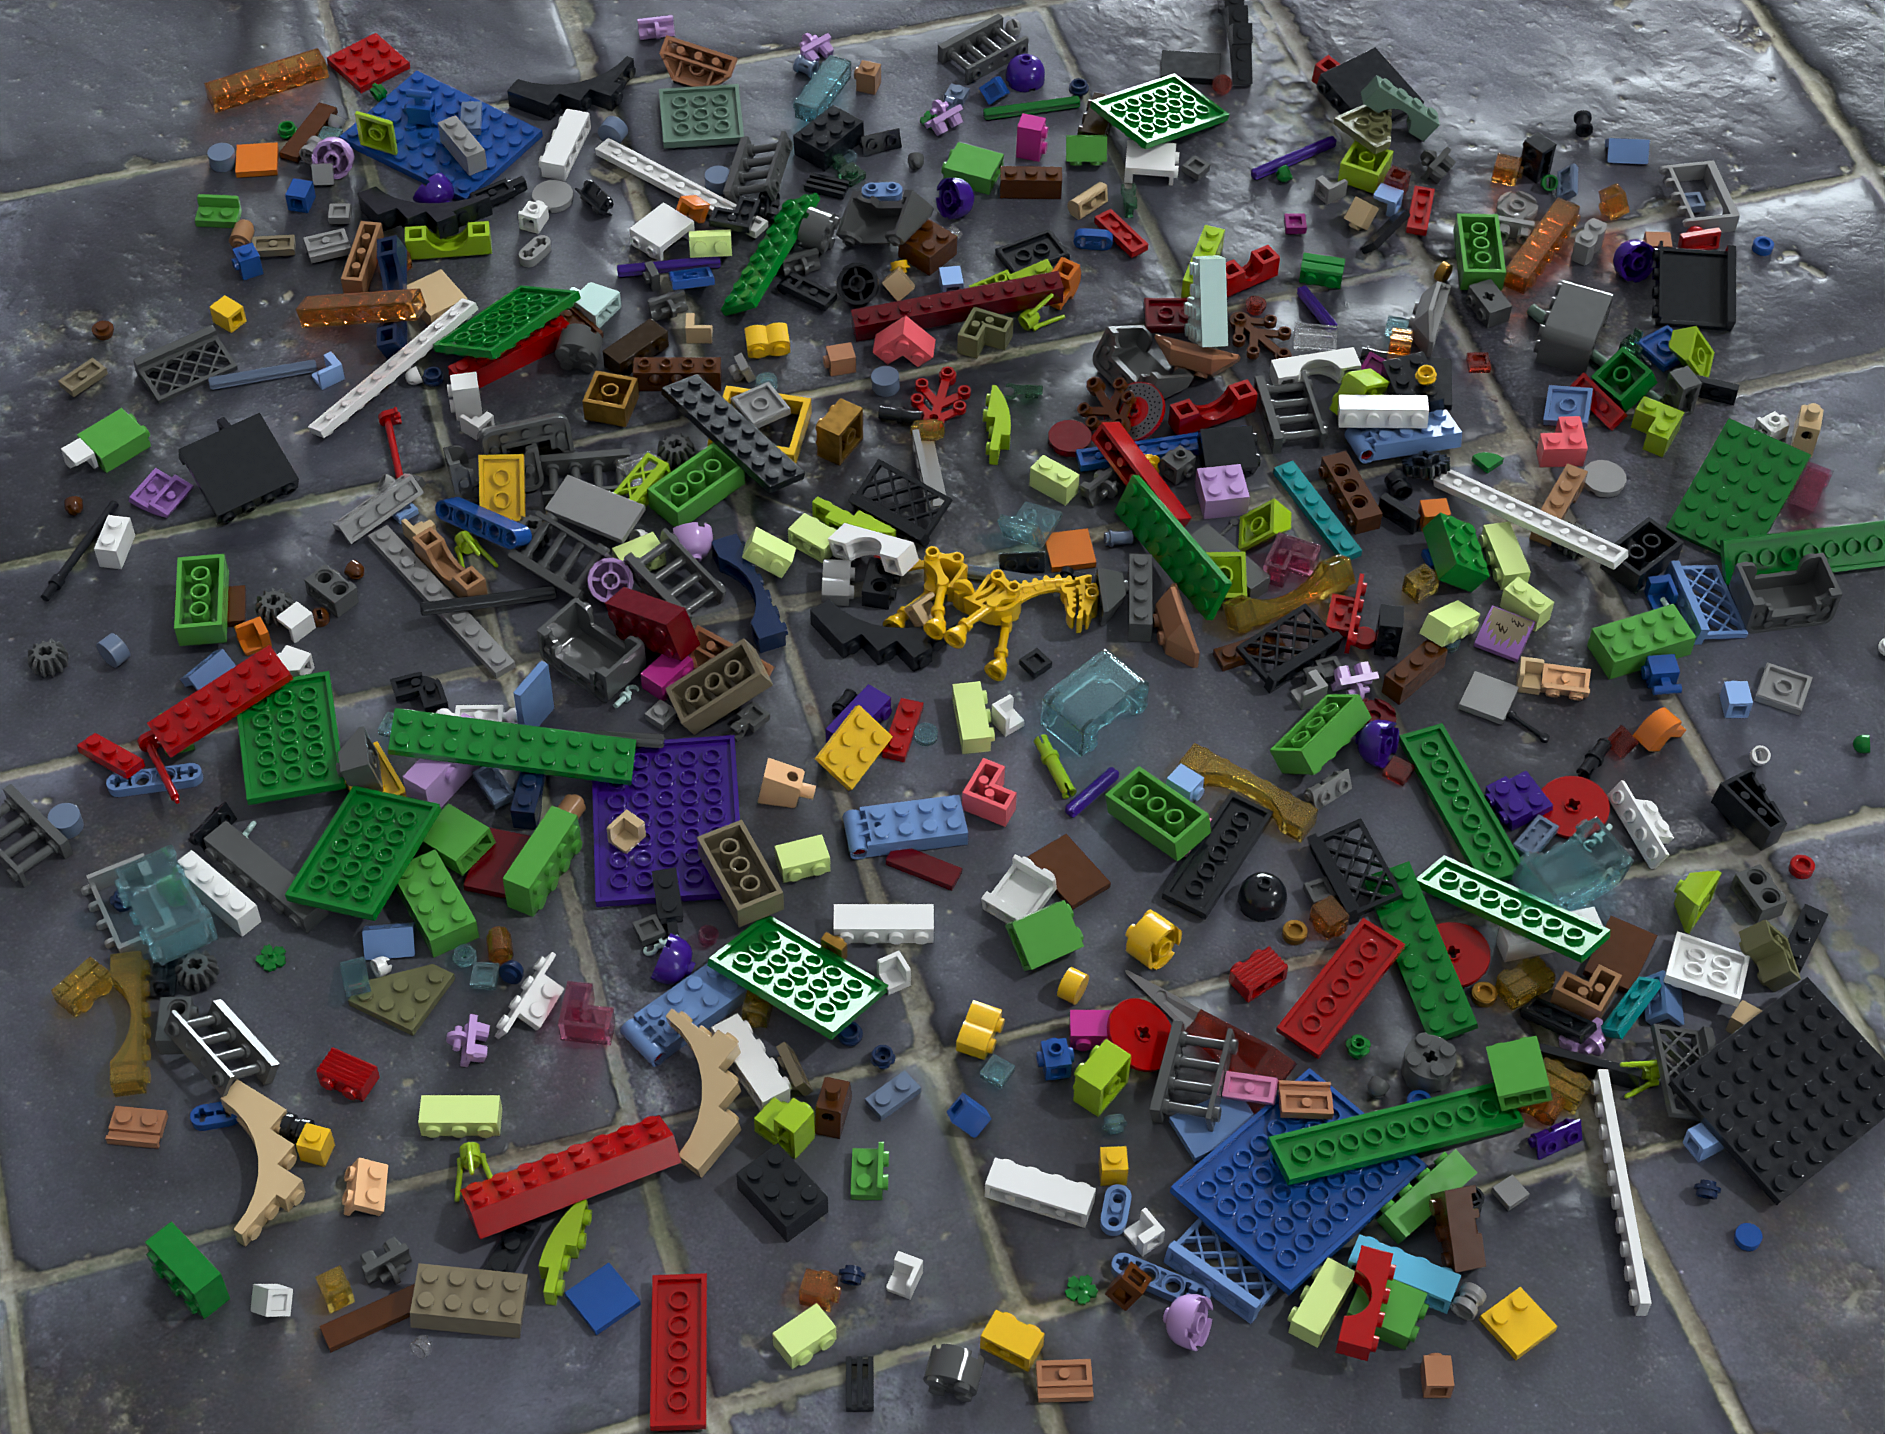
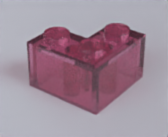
M1808 462L1787 502L1814 512L1834 471Z
M1278 532L1263 566V570L1271 576L1269 584L1283 588L1290 572L1312 579L1319 564L1322 545Z
M567 981L558 1021L560 1040L611 1046L615 1029L613 1007L594 1006L593 983Z

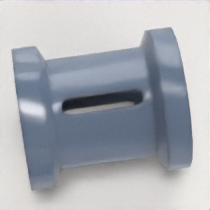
M798 55L793 65L794 72H802L807 74L809 78H814L819 69L818 61L812 62L805 59L803 55Z

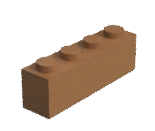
M360 222L341 277L345 298H366L378 262L377 239L384 238L381 223Z

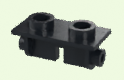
M896 128L862 136L861 140H858V144L863 150V156L902 148L900 129Z
M586 180L583 183L584 187L582 190L575 188L581 195L580 199L587 204H591L593 206L592 210L599 215H613L608 211L614 205L613 199L602 191L593 180Z
M767 191L760 192L758 199L761 200V207L757 216L767 220L772 225L775 221V216L779 214L780 194H777L775 201H771Z
M1045 551L1003 552L998 555L1000 570L1025 574L1045 573Z
M225 801L219 807L216 806L213 809L214 811L204 820V824H201L194 832L190 833L189 842L193 845L199 844L204 852L206 846L203 838L223 822L227 821L232 825L237 820Z
M168 945L160 946L157 954H154L149 998L175 997L177 984L175 967L178 966L177 962L178 958H180V953H172Z

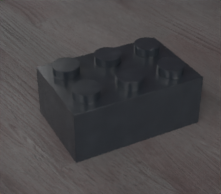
M832 105L793 135L794 155L825 171L858 145V140H861V137L864 136V122Z
M1424 351L1382 361L1381 376L1390 382L1386 389L1388 395L1427 396L1429 412L1444 410V396L1437 380L1432 384L1422 385L1415 378V373L1420 366L1429 365Z
M1647 517L1614 543L1628 550V558L1614 570L1603 564L1600 565V569L1635 594L1646 585L1648 577L1660 575L1667 569L1671 561L1679 559L1684 542L1652 518Z
M778 1143L736 1173L737 1189L786 1242L792 1240L828 1213V1196Z

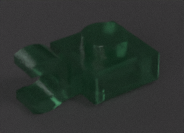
M838 153L833 156V160L836 163L832 167L837 171V177L850 181V188L866 179V172L853 161L847 164L841 154Z
M1132 183L1131 189H1126L1125 185L1121 184L1120 193L1123 197L1125 218H1133L1134 209H1137V197H1134L1136 195V184Z
M1635 328L1633 335L1629 334L1627 338L1620 342L1618 350L1624 347L1640 360L1643 347L1639 346L1638 343L1643 336V331Z
M1006 384V387L1014 389L1012 395H1005V398L1009 400L1016 398L1018 394H1025V398H1038V394H1043V385Z

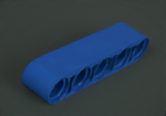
M452 497L436 503L435 511L441 520L507 549L528 545L532 540V533L527 526L463 498Z

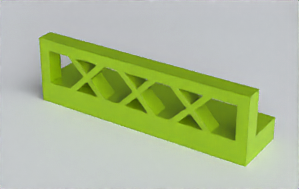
M647 452L613 493L618 495L629 494L630 500L643 504L646 508L649 504L647 489L671 472L669 464ZM649 461L657 465L653 470L644 471V467ZM643 478L640 486L631 487L630 483L634 479Z

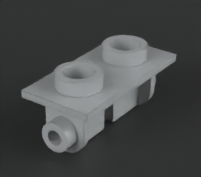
M1349 769L1334 771L1332 775L1322 780V785L1317 783L1305 790L1303 796L1306 801L1313 802L1315 811H1318L1352 789Z

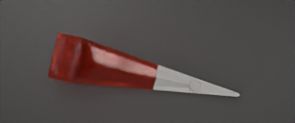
M1125 970L1126 974L1173 1020L1183 1021L1185 1031L1189 1035L1225 1040L1228 1028L1233 1029L1235 1039H1238L1239 1044L1237 1054L1232 1055L1229 1071L1274 1077L1285 1081L1297 1065L1295 1061L1274 1046L1213 1016L1133 972ZM1202 1047L1216 1062H1220L1222 1050Z

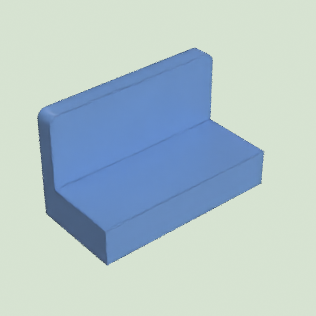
M1605 139V148H1608L1607 162L1648 164L1650 140Z
M223 649L213 651L180 680L185 687L193 685L198 691L236 665Z
M415 922L364 926L362 937L365 960H372L380 956L387 958L413 957L415 955Z
M1664 970L1647 976L1646 978L1658 979L1662 987L1645 1008L1646 1022L1653 1025L1670 1019L1678 1026L1684 1025L1681 988L1663 982L1666 973Z

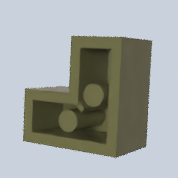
M973 307L958 333L957 353L977 359L985 345L1005 351L1013 337V318Z
M1766 919L1739 931L1741 942H1739L1740 949L1745 956H1750L1758 966L1759 972H1757V977L1763 986L1766 985L1773 992H1776L1801 980L1788 938Z

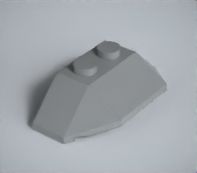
M1439 281L1422 293L1419 302L1415 301L1413 308L1415 316L1410 317L1408 328L1412 329L1410 338L1422 352L1424 351L1426 357H1431L1451 288V285Z

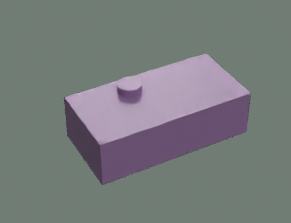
M466 713L461 715V717L473 718ZM420 758L403 776L406 795L409 798L440 804L442 808L472 776V771L477 770L480 766Z

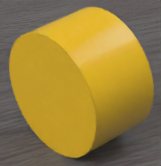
M1070 967L1060 982L1057 996L1076 1005L1086 990L1089 975Z

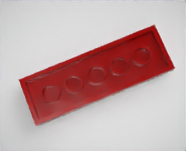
M268 645L147 722V724L169 757L172 758L294 678L272 647Z
M1362 918L1280 1022L1276 1032L1319 1059L1405 949V944L1370 921Z
M707 1273L652 1275L650 1430L706 1429Z

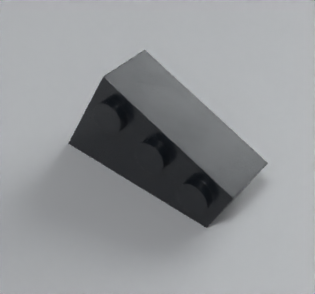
M1752 767L1721 782L1711 803L1762 851L1778 842L1787 826V822L1775 802L1769 800L1765 793L1767 790L1765 785L1759 783L1755 776L1756 771Z

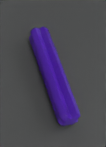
M1307 286L1299 287L1297 295L1327 332L1335 331L1337 329L1336 321Z
M1113 767L1108 768L1065 806V813L1071 818L1077 816L1119 778L1118 770H1115Z

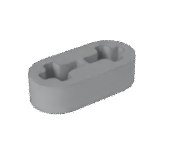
M545 235L534 237L519 251L520 264L527 268L537 265L551 252L550 238Z

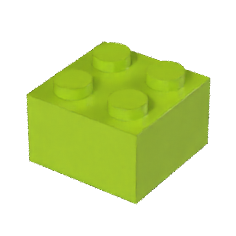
M1354 140L1340 163L1338 182L1346 179L1348 181L1347 185L1375 193L1391 169L1394 151L1386 149L1374 154Z
M1107 1039L1100 1046L1096 1045L1085 1064L1080 1063L1074 1072L1073 1101L1099 1117L1128 1083L1131 1054Z

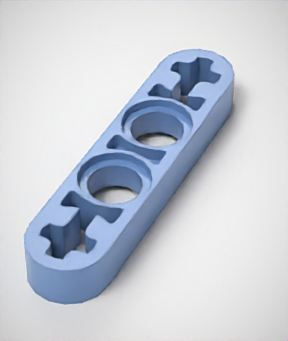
M186 763L165 766L168 774L173 776L172 782L176 790L196 787L203 781L202 770L198 764ZM156 768L142 769L129 779H125L115 773L109 776L106 781L108 791L114 797L167 791ZM142 778L149 779L145 785L136 784Z
M1119 1253L1112 1259L1111 1273L1115 1278L1123 1271L1119 1269V1266L1123 1263L1129 1264L1132 1261L1144 1272H1151L1155 1275L1156 1279L1149 1283L1145 1291L1170 1302L1183 1296L1185 1288L1189 1289L1186 1294H1201L1209 1299L1211 1297L1209 1289L1203 1284L1128 1253ZM1169 1282H1175L1179 1284L1181 1289L1176 1293H1172L1165 1286Z

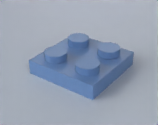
M1549 385L1543 425L1556 426L1558 417L1580 416L1583 428H1588L1593 388Z

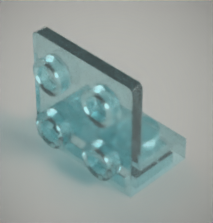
M1026 501L1016 516L1010 517L1001 514L997 522L1005 538L1042 549L1063 517L1061 511Z

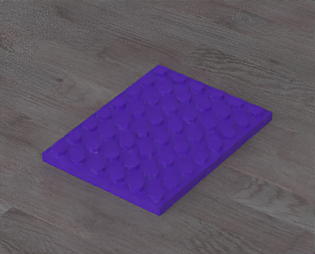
M734 735L665 739L663 748L635 747L631 785L592 781L596 907L656 903L651 871L676 867L681 901L723 899L698 855L697 837L740 820ZM626 809L645 822L646 837L627 854L609 843L607 836V827Z

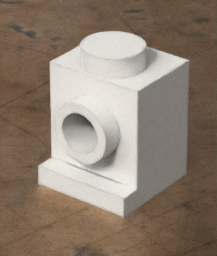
M540 200L535 202L528 201L524 209L518 212L520 229L539 234L549 219L548 206Z
M1774 411L1763 418L1758 417L1753 429L1780 440L1786 437L1790 424L1785 415H1779Z

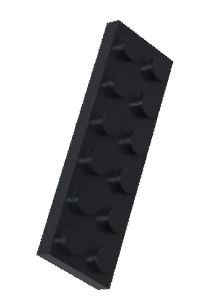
M1230 792L1210 822L1211 833L1190 851L1162 893V899L1206 920L1273 818L1274 811L1234 792Z

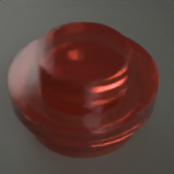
M1225 74L1216 76L1212 82L1213 90L1220 95L1228 93L1232 88L1230 77Z
M1251 296L1245 302L1247 311L1252 315L1262 314L1267 305L1266 300L1260 296Z

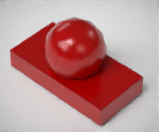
M1692 226L1687 229L1686 233L1680 234L1678 248L1718 249L1722 231L1719 227L1704 230L1700 226Z

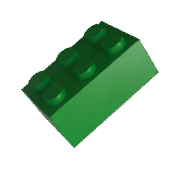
M1440 512L1422 528L1438 580L1472 593L1490 577L1487 563L1481 551V545L1475 533L1476 530L1472 524Z
M172 1221L145 1241L149 1251L146 1256L153 1264L151 1267L153 1272L159 1279L166 1278L169 1282L167 1284L169 1289L176 1297L181 1295L185 1299L184 1304L193 1315L198 1313L203 1319H206L230 1300L221 1273Z

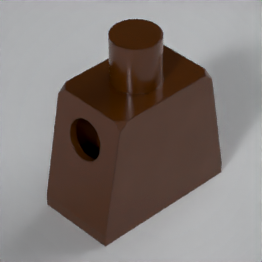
M831 1077L824 1078L815 1110V1134L840 1139L852 1100L851 1084L849 1081ZM828 1113L834 1116L833 1120H828Z

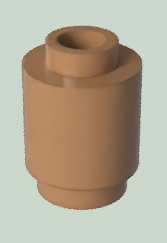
M245 219L235 223L229 238V243L233 248L251 243L255 232L253 224Z
M576 794L566 795L557 807L578 815V820L586 810L584 800Z

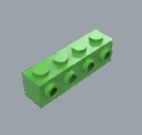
M1457 1149L1449 1155L1443 1152L1433 1161L1437 1166L1432 1171L1427 1167L1416 1177L1419 1182L1414 1187L1409 1183L1398 1193L1401 1198L1396 1203L1391 1199L1380 1209L1383 1215L1376 1221L1397 1244L1402 1242L1432 1215L1429 1208L1430 1194L1460 1188L1477 1174V1171Z

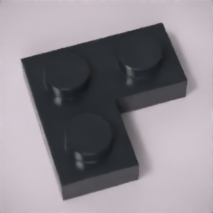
M740 196L735 210L715 206L709 219V226L749 234L761 207V200Z

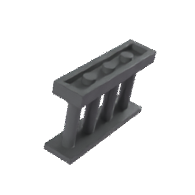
M998 13L939 44L938 61L941 64L950 60L955 61L965 70V83L968 85L1008 64L1015 56L1027 54L1029 37L1024 36L1018 40L1011 37L1003 30V17ZM999 36L1009 45L1000 48L990 39ZM984 44L994 53L985 56L975 47ZM969 52L978 61L970 64L960 55Z
M781 131L779 141L776 143L754 146L748 136L740 138L723 190L727 200L737 205L742 195L766 191L771 201L776 200L789 155L793 149L792 140L788 138L786 131ZM775 151L774 156L753 159L758 153ZM771 165L769 170L749 172L751 167ZM767 178L763 184L745 186L747 181Z
M1301 371L1300 382L1271 386L1266 384L1263 375L1255 376L1253 388L1258 393L1256 403L1272 454L1281 453L1282 444H1285V441L1316 438L1319 449L1324 448L1325 439H1328L1327 426L1323 425L1312 392V380L1308 379L1306 371ZM1301 391L1303 397L1274 401V399L1270 398V394ZM1305 406L1308 414L1282 417L1275 414V410ZM1311 422L1313 428L1312 430L1285 433L1281 431L1280 426Z
M629 448L540 455L543 477L549 476L550 491H542L544 509L558 490L559 475H571L580 479V474L593 473L595 486L614 492L625 479V470H631ZM616 471L617 485L603 486L602 472ZM629 494L620 495L628 499L630 498Z
M537 510L535 514L543 522L532 537V540L525 550L522 549L518 552L515 549H511L507 556L571 597L587 602L590 597L583 591L585 590L584 585L587 582L589 570L594 563L603 557L613 558L609 554L610 549L601 543H598L596 546L557 522L558 518L547 511L546 514H543ZM553 526L561 532L543 559L536 563L532 560V554L549 528ZM568 536L576 540L577 544L560 570H556L555 573L549 571L550 563ZM585 547L594 551V555L577 581H573L572 584L567 582V574Z
M666 528L661 532L660 544L644 556L636 558L630 552L624 557L623 562L632 571L633 580L647 595L686 608L690 620L692 619L691 613L711 598H714L719 604L724 602L726 594L724 585L720 581H716L679 542L678 537L670 533ZM666 550L676 558L656 574L651 573L645 567V565ZM681 566L691 574L671 590L666 589L660 582ZM696 582H699L707 590L686 606L681 605L676 599L678 595Z
M9 784L3 789L6 799L4 800L5 803L0 805V817L9 811L13 812L15 810L19 813V817L0 829V841L23 825L28 826L30 824L33 827V831L6 850L2 851L0 849V864L6 869V874L12 882L18 881L25 888L28 886L24 875L26 871L52 853H59L64 859H67L73 852L68 839L12 784ZM44 838L47 841V845L19 865H16L10 859L38 839L42 840Z
M222 999L212 1001L207 1016L185 1021L176 1010L170 1012L164 1028L165 1033L222 1097L227 1096L232 1081L255 1075L263 1085L273 1082L280 1063ZM210 1025L216 1033L199 1037L193 1029ZM225 1042L231 1050L214 1054L208 1046ZM240 1058L246 1066L229 1070L222 1062Z
M1173 1020L1149 1109L1153 1122L1163 1123L1165 1114L1173 1112L1204 1117L1208 1131L1214 1130L1215 1122H1220L1222 1108L1219 1106L1226 1071H1229L1232 1055H1236L1239 1042L1238 1039H1235L1233 1029L1228 1028L1225 1040L1189 1035L1188 1032H1185L1183 1021ZM1191 1045L1222 1050L1220 1062L1183 1057L1181 1054L1182 1048ZM1181 1067L1217 1072L1214 1085L1177 1079L1175 1074L1177 1069H1181ZM1176 1089L1211 1095L1208 1107L1171 1102V1099H1169L1171 1091L1174 1092Z

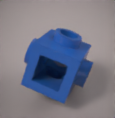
M1049 1038L1046 1041H1041L1040 1051L1036 1052L1038 1067H1043L1045 1081L1070 1078L1072 1063L1074 1062V1052L1072 1047H1068L1066 1038Z

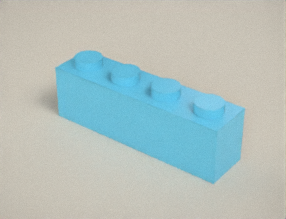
M1359 1234L1348 1260V1268L1353 1271L1356 1270L1361 1245L1393 1253L1391 1264L1396 1265L1393 1279L1428 1293L1425 1304L1445 1314L1448 1313L1461 1278L1460 1274L1455 1273L1451 1268L1440 1267L1430 1263L1423 1257H1415L1405 1253L1398 1247H1390L1380 1243L1373 1237H1365Z

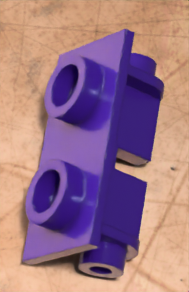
M1566 1118L1562 1122L1551 1126V1132L1544 1129L1531 1134L1530 1138H1528V1144L1531 1148H1537V1159H1543L1583 1140L1581 1120Z

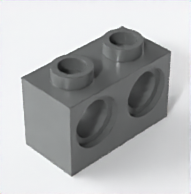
M1688 366L1669 372L1662 396L1664 398L1663 404L1685 412L1684 416L1693 414L1702 382Z
M326 564L304 579L307 594L337 618L359 603L358 589L351 581H346L336 569L332 570Z
M1761 864L1735 873L1730 888L1755 923L1765 919L1768 921L1783 914L1787 904L1786 896L1778 889L1771 875L1764 870Z
M192 996L160 998L155 1038L160 1055L184 1054L165 1033L164 1028L170 1012L173 1010L181 1014L180 1016L185 1021L199 1018V1007L194 1005Z

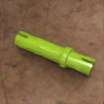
M1041 735L1042 742L1039 736H1037L1033 743L1041 754L1043 765L1048 767L1062 797L1068 799V791L1071 797H1073L1077 790L1074 788L1059 760L1058 751L1053 749L1047 735Z

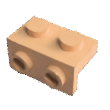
M1544 663L1540 692L1545 693L1548 697L1565 695L1569 696L1571 700H1583V698H1587L1590 694L1591 669Z
M359 1157L351 1166L347 1167L344 1176L347 1187L342 1197V1205H345L344 1215L350 1216L355 1210L377 1216L384 1212L388 1174L387 1164Z

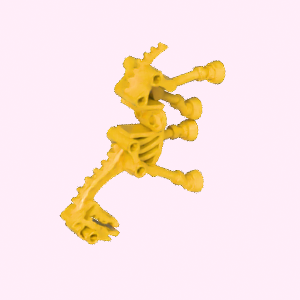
M930 546L925 551L924 560L921 561L919 559L909 570L924 569V592L908 605L901 606L896 614L886 618L883 621V626L905 628V623L909 617L904 608L923 595L933 592L935 596L930 600L933 601L935 599L930 611L931 616L934 618L928 620L923 626L925 633L933 639L941 640L944 637L950 646L961 649L965 645L967 632L973 628V624L981 621L995 626L1001 625L998 647L994 649V657L996 659L987 663L984 670L993 680L1002 681L1007 673L1008 665L1006 658L1008 657L1007 643L1009 633L1012 631V622L1019 619L1022 603L1038 595L1054 592L1060 593V599L1065 604L1066 623L1070 629H1073L1075 625L1076 603L1078 604L1076 633H1081L1082 625H1085L1087 630L1091 619L1097 616L1099 590L1096 583H1091L1092 575L1075 577L1074 580H1072L1070 575L1066 578H1061L1059 574L1055 578H1049V576L1045 575L1043 580L1033 578L1030 583L1027 580H1023L1022 584H1020L1016 580L1009 582L1002 570L995 569L986 576L975 592L973 584L967 580L968 565L964 563L963 554L960 552L945 554L941 553L937 547ZM945 595H947V601L953 602V606L957 610L969 615L967 618H962L958 625L947 631V624L944 620L945 608L943 606Z

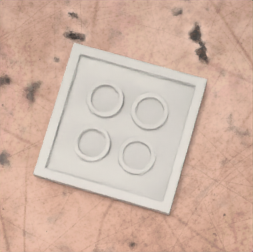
M1677 931L1663 982L1694 992L1700 996H1706L1724 1004L1738 1007L1750 956H1745L1742 952Z

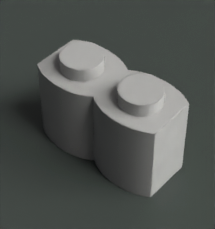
M1595 218L1586 222L1584 230L1579 232L1575 238L1571 255L1572 261L1584 266L1592 261L1594 253L1598 252L1602 247L1607 223Z
M823 560L821 603L829 599L837 606H849V599H854V585H850V581H855V568L851 567V560Z

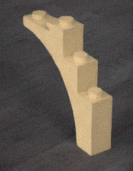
M671 1009L665 1016L670 1027L683 1037L695 1054L702 1079V1101L698 1120L689 1140L679 1155L682 1164L702 1178L741 1131L738 1122L739 1117L727 1109L741 1092L738 1083L739 1079L727 1070L741 1054L738 1045L739 1041L729 1032L724 1034L717 1030L712 1035L704 1026L699 1028L692 1023L691 1017L683 1011L678 1013Z
M237 1079L230 1087L227 1096L220 1099L225 1112L230 1116L231 1114L237 1116V1122L251 1137L258 1154V1179L255 1192L246 1213L234 1228L237 1242L246 1247L251 1240L253 1241L258 1238L262 1227L269 1220L276 1217L280 1207L289 1212L294 1205L297 1206L304 1198L305 1188L302 1179L287 1171L294 1166L297 1160L295 1145L279 1135L280 1124L287 1110Z

